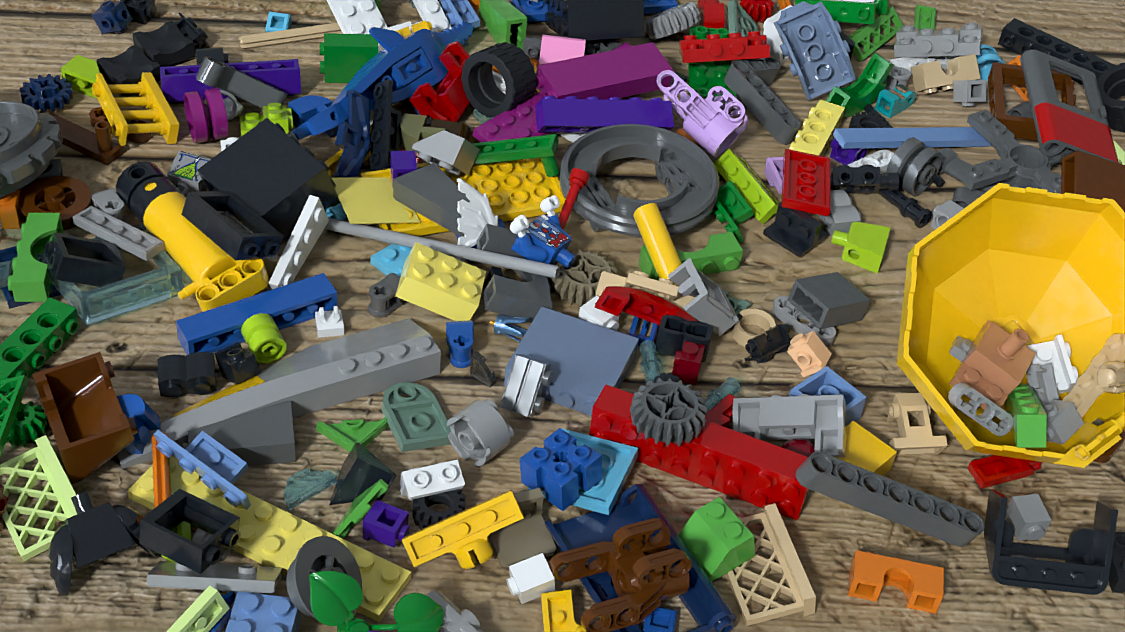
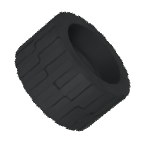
M502 42L471 54L466 59L465 65L462 68L461 79L466 97L474 109H477L482 115L484 114L491 118L504 111H510L533 98L537 87V77L533 63H531L528 55L520 47L518 48L512 43ZM493 66L503 76L506 95L500 91L494 81Z
M1124 62L1106 70L1097 79L1109 127L1125 132V100L1117 99L1125 95Z

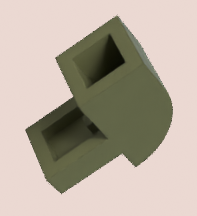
M404 114L400 123L402 146L405 151H415L412 149L414 143L445 129L427 127L426 115Z

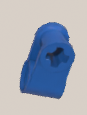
M473 320L446 321L447 345L449 346L450 363L457 368L469 367L473 363Z

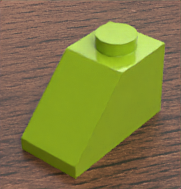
M76 55L61 67L62 79L66 78L67 82L71 83L72 90L97 99L92 93V84L96 82L97 73H100L97 62Z

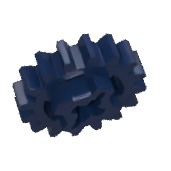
M48 74L46 77L38 75V79L29 78L30 83L24 82L23 87L20 88L22 103L33 107L35 110L40 109L43 113L47 109H51L53 112L58 107L63 109L64 104H70V99H73L71 83H68L66 78L60 80V75L55 77L51 76V74Z

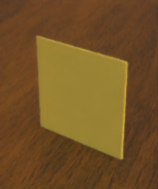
M391 177L331 178L336 184L335 192L350 224L420 223L414 210L393 198L392 180H388ZM404 208L412 212L413 216L411 219H409L410 213L404 210Z

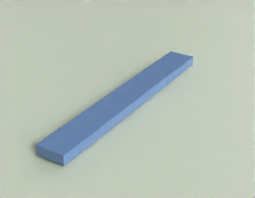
M973 127L835 128L833 136L843 149L899 148L904 141L912 137L923 142L926 147H989L992 145Z

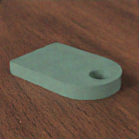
M401 382L387 388L383 395L381 408L401 452L451 444L447 435L451 432L450 425L446 427L447 419L436 397L429 389L411 382ZM399 394H406V395H409L410 397H409V398H405V397L400 396Z

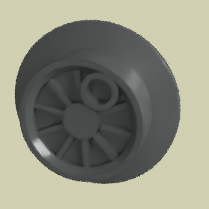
M319 536L308 540L298 551L295 560L291 563L287 572V591L292 603L300 612L314 618L315 616L310 605L309 574L318 571L341 572L353 577L362 589L360 569L353 554L343 543L328 536Z

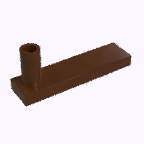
M52 112L49 113L57 120L63 136V145L107 166L124 154L123 146L112 141L110 124L107 121L95 123L96 133Z

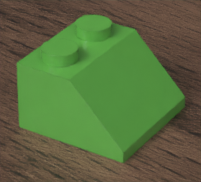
M720 497L696 510L678 534L711 582L755 556L754 535Z

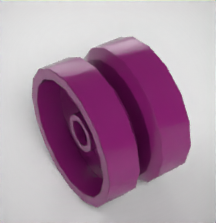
M219 88L206 89L203 94V100L198 91L184 93L186 119L193 143L206 142L209 137V131L214 140L228 138L227 114Z

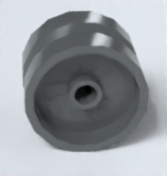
M912 137L904 141L896 150L888 164L886 175H888V172H898L899 186H902L905 192L916 197L922 194L933 182L941 167L942 154L931 147L925 148L926 145L923 142Z

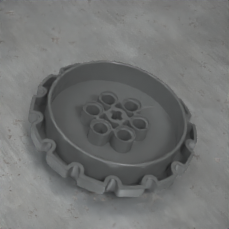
M0 101V197L15 192L38 178L57 154L56 149L62 146L63 136L57 120L52 115L39 113V110H35L24 103Z

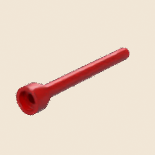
M573 168L568 178L570 189L559 215L562 230L565 229L579 190L587 185L590 175L582 169Z

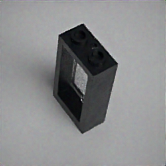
M230 191L188 192L181 215L235 261L277 257L284 235Z

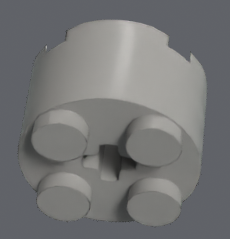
M490 399L472 402L447 421L446 426L450 425L451 432L447 435L455 451L464 460L471 458L475 461L472 464L475 466H482L509 445L510 438L514 436L512 427L504 421L498 412L497 405Z

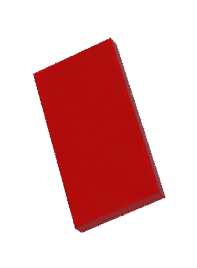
M785 149L783 155L781 207L829 216L831 210L830 158Z

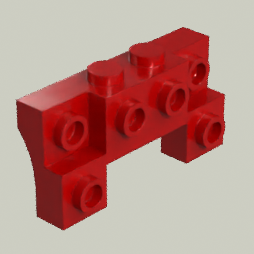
M761 31L748 32V36H742V33H729V38H720V34L707 35V39H697V35L684 36V40H679V52L682 57V63L770 58V46L767 44L766 35H761Z
M459 41L448 44L439 57L449 72L436 91L430 83L419 85L409 99L420 115H429L432 120L434 118L457 122L459 117L465 113V108L470 101H468L463 90L461 76L462 68L470 55L464 50Z

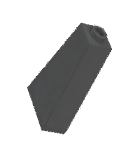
M435 163L393 179V198L396 201L458 236H465L463 232H459L457 229V218L462 217L458 213L457 208L458 201L463 199L470 202V200H468L465 193L458 190V185Z
M291 401L275 404L188 431V443H183V448L186 449L200 432L204 431L245 461L248 466L296 462Z

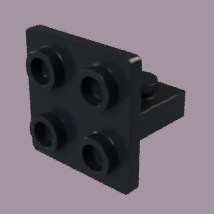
M779 203L775 222L764 229L763 235L796 256L802 257L826 239L828 232L822 229L823 223L807 213L781 207V203Z

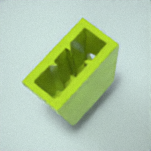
M854 221L851 223L849 233L834 230L831 244L844 247L841 257L844 261L878 273L890 227Z

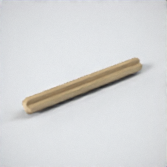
M337 22L240 36L239 43L242 49L323 38L324 33L343 34Z

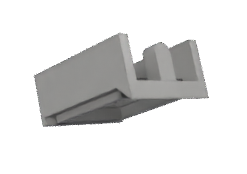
M690 258L668 275L669 279L679 286V293L683 296L690 294L696 297L684 306L685 311L698 321L712 326L713 332L717 335H722L739 321L722 287L699 271L693 265Z

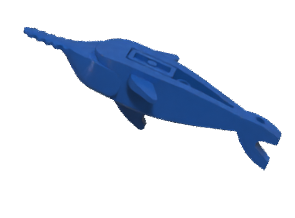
M464 21L462 25L457 24V28L453 26L452 29L448 28L441 33L421 29L405 37H402L393 30L377 27L370 28V35L384 50L376 54L361 67L331 106L295 128L293 133L296 138L301 140L310 135L314 136L323 133L348 119V97L346 96V91L353 89L369 98L370 112H372L374 109L373 92L377 83L387 79L393 81L392 104L411 97L419 85L430 83L433 86L442 80L448 72L445 65L439 59L440 55L448 44L456 41L463 44V40H468V37L472 36L473 25ZM414 107V109H415V114H416V115H420V113H419V112L417 111V109Z

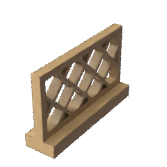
M776 504L764 506L763 513L740 518L747 528L761 523L763 528L760 536L754 535L755 556L743 563L741 567L738 566L726 573L746 626L802 612L803 616L815 614V593ZM760 545L773 551L769 560L756 554ZM751 560L765 566L760 575L746 570ZM770 568L782 573L783 577L779 583L765 578ZM742 576L756 581L751 591L738 585ZM761 584L775 590L770 599L756 594ZM781 592L792 597L794 603L784 606L775 602ZM751 600L765 605L762 612L751 615L747 607Z

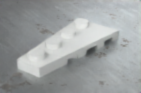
M309 195L269 281L272 289L294 282V278L327 225L329 219L319 197Z

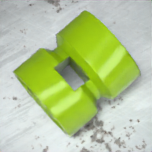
M259 313L249 317L243 323L241 334L251 353L255 354L258 363L269 364L277 361L285 354L287 349L286 342L270 315Z

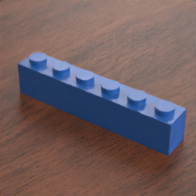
M324 273L176 320L178 340L187 355L196 352L213 353L237 342H245L241 334V327L249 317L259 313L268 314L274 319L278 329L282 330L314 319L315 312H318L321 307H323L324 311L334 310V306H337V291Z

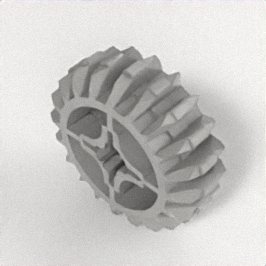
M694 2L684 3L649 17L645 21V29L650 39L666 37L697 24L701 20L700 11Z

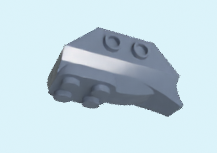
M803 1L781 11L780 19L774 22L783 43L780 45L784 57H789L791 61L789 69L793 77L797 75L807 100L824 97L831 93L834 86L843 88L856 80L848 55L850 52L846 40L842 41L839 35L841 28L838 21H833L822 2L813 5Z

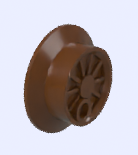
M52 176L37 180L27 186L19 197L20 210L26 217L28 213H60L63 231L75 227L73 216L87 209L91 203L89 187L81 180L68 176Z

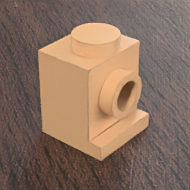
M814 331L804 335L801 333L793 337L790 341L791 345L787 350L801 368L800 374L803 377L823 369L831 356V352Z

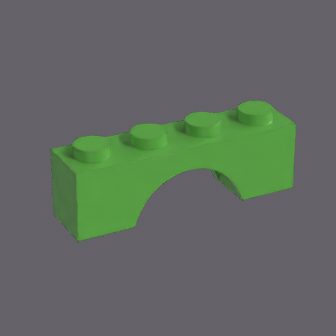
M28 213L26 223H22V240L17 241L18 255L12 261L13 275L8 276V289L13 291L15 302H45L49 298L52 285L48 264L37 260L45 254L46 244L52 240L54 232L64 233L60 213Z
M732 232L710 235L708 245L696 252L676 250L682 264L690 258L693 265L704 275L739 269L743 250ZM641 246L638 265L643 273L649 275L650 279L658 281L659 277L646 246Z
M1020 383L1005 400V411L1013 417L1015 444L1017 448L1046 447L1047 414L1033 387Z

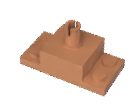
M988 320L980 329L949 384L954 386L958 383H966L1002 408L1007 396L1021 383L1036 354L1024 345L1029 341L1028 334L1018 328L1010 335L993 321L990 322ZM986 403L980 405L984 410L986 409Z

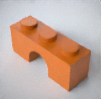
M855 550L849 568L848 596L877 602L882 587L895 586L904 592L907 599L906 608L936 614L943 598L944 568Z

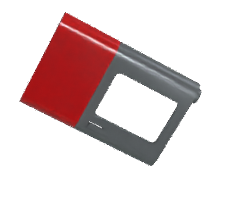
M1038 50L1024 52L1020 57V62L1041 153L1045 156H1055L1067 147L1119 163L1095 73ZM1051 69L1083 81L1091 113L1058 100ZM1053 143L1058 144L1055 149L1048 150Z

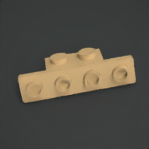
M603 271L595 295L600 297L608 286L638 289L665 299L684 311V306L696 298L689 295L683 296L678 292V286L673 285L674 282L664 278H659L658 281L650 279L648 274L640 271H634V274L629 273L627 278Z

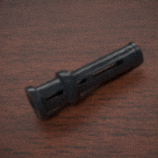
M879 189L878 194L896 206L903 217H908L914 221L915 226L922 228L928 224L932 217V211L922 208L918 205L916 199L908 198L899 191Z

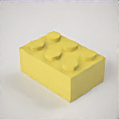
M415 242L405 260L395 297L454 321L470 320L479 306L486 271Z

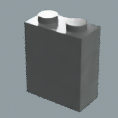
M838 272L795 280L787 299L819 329L861 321L871 301Z

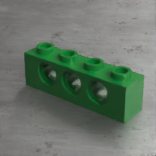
M49 297L0 345V380L25 375L29 379L32 374L42 368L44 363L80 327L77 309ZM15 388L10 389L6 394H9Z

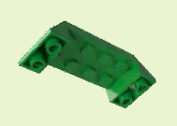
M690 27L689 35H697V39H707V35L720 34V38H729V30L725 28ZM730 60L687 63L688 85L703 99H706L710 89L716 86L725 88L736 98V92H732L724 82V77L731 65Z

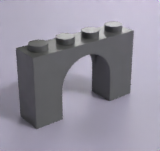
M486 224L477 239L478 249L526 259L511 249L518 234H514L509 229ZM515 270L524 280V282L493 275L483 291L485 310L511 317L530 318L528 322H533L541 307L553 310L550 284H548L546 276Z

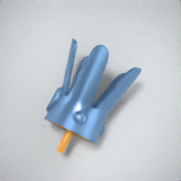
M498 314L496 321H490L489 323L494 324V334L506 335L520 343L521 340L516 337L525 335L527 330L510 323L528 322L530 318Z

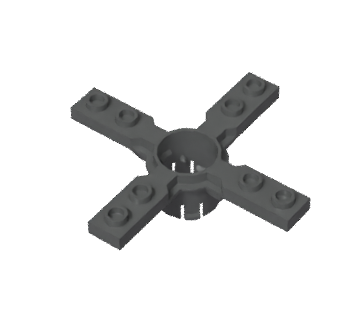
M987 110L968 116L967 123L989 141L1001 157V160H988L958 171L957 178L970 190L1003 180L1024 189L1031 187L1061 194V175L1050 170L1052 166L1062 162V157L1075 152V150L1065 147L1062 152L1055 156H1045L1041 153L1040 148L1020 144L1014 139L1015 135ZM1053 143L1048 150L1055 149L1058 144Z

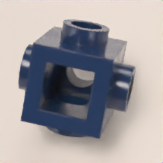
M112 0L106 1L92 14L102 34L114 31L115 33H120L126 30V25L133 20L122 0L116 2Z

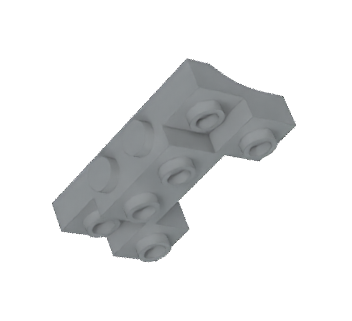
M971 22L965 23V26H961L960 30L943 28L942 30L934 31L931 28L920 30L919 28H914V25H903L896 32L897 41L894 45V58L980 55L983 25Z
M801 394L790 397L773 395L762 398L733 399V430L762 441L815 439V452H822L835 458L845 457L846 402L844 395L810 396Z

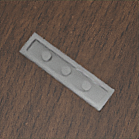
M93 206L73 216L74 225L110 243H115L116 246L145 261L165 250V242Z

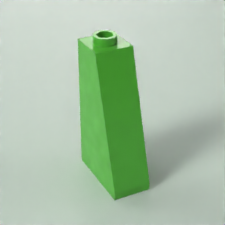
M480 0L479 17L495 43H512L523 50L527 17L506 0Z

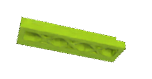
M728 149L714 165L727 182L732 181L751 207L757 220L765 224L777 213L780 202L746 161L731 149Z

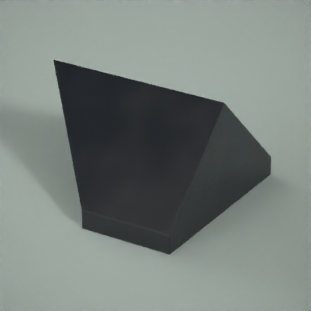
M355 442L341 467L329 505L352 503L356 497L380 479L389 485L387 487L389 489L397 475L362 444ZM386 492L379 496L377 499H383Z

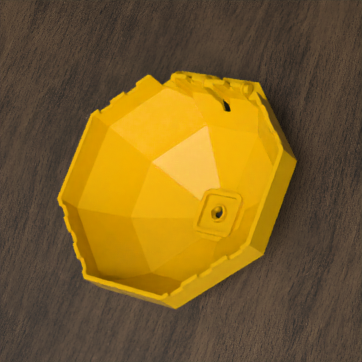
M998 183L913 246L907 258L896 364L966 451L1085 468L1122 439L1119 434L1123 430L1125 431V392L1120 394L1101 393L1082 417L1084 424L1064 444L1046 441V447L1017 448L1014 441L1013 426L1007 434L997 436L956 408L949 401V392L953 387L949 383L961 364L949 352L952 342L958 335L963 339L973 342L982 326L988 320L990 322L993 321L1010 335L1015 329L1024 330L1029 336V341L1024 344L1026 347L1028 345L1054 341L1056 335H1062L1064 342H1068L1070 346L1071 357L1069 359L1071 365L1077 369L1078 378L1084 374L1090 366L1092 359L1099 354L1109 337L1113 334H1125V212L1114 199L1103 198L1100 200L1087 198L1086 195L1059 194L1048 192L1045 189L1031 187L1024 189ZM1025 373L1021 383L1029 385L1027 375ZM1069 392L1059 394L1060 400L1062 401ZM964 394L961 396V399L966 403L971 400ZM1005 402L1002 406L1003 410H1005ZM979 406L976 415H981L985 410ZM996 416L991 419L996 424L1001 422ZM1097 418L1104 421L1099 426L1092 424Z

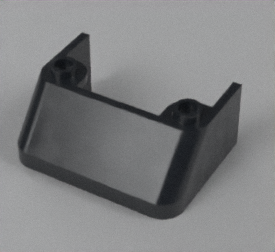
M989 489L984 539L989 572L994 580L1008 586L1089 595L1100 594L1107 588L1117 524V509L1103 501H1097L1093 529L1078 528L1074 530L1069 537L1068 548L1013 543V528L1005 520L1008 498L995 489Z

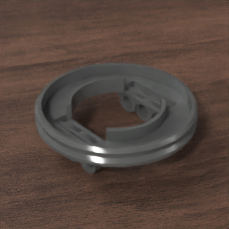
M620 124L599 128L573 142L566 150L561 162L559 181L565 199L570 189L568 178L573 168L582 169L590 175L587 185L579 190L573 209L589 221L594 232L609 230L623 235L642 237L633 214L643 205L656 203L669 234H678L695 227L705 220L712 212L717 200L719 175L711 158L689 139L659 127L640 124ZM628 157L650 159L654 161L657 179L660 183L666 185L669 196L657 200H636L618 195L615 205L597 179L596 174L601 167L616 159Z

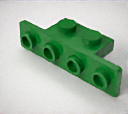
M730 180L719 187L714 214L720 223L725 222L726 226L724 228L726 232H732L738 242L742 243L744 240L737 225L752 217L754 213Z

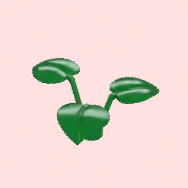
M318 571L309 574L310 605L313 615L323 625L337 626V632H369L372 630L398 629V632H438L441 628L444 618L443 607L427 595L409 593L400 598L393 612L394 619L397 622L395 624H368L363 619L355 618L352 612L363 601L362 589L353 577L337 571Z

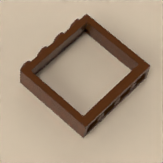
M993 62L988 76L990 113L1015 135L1014 138L1038 141L1033 118L1005 115L1003 83L1026 86L1022 67ZM1051 69L1055 90H1061L1062 102L1075 107L1076 95H1073L1075 83L1071 80V76Z

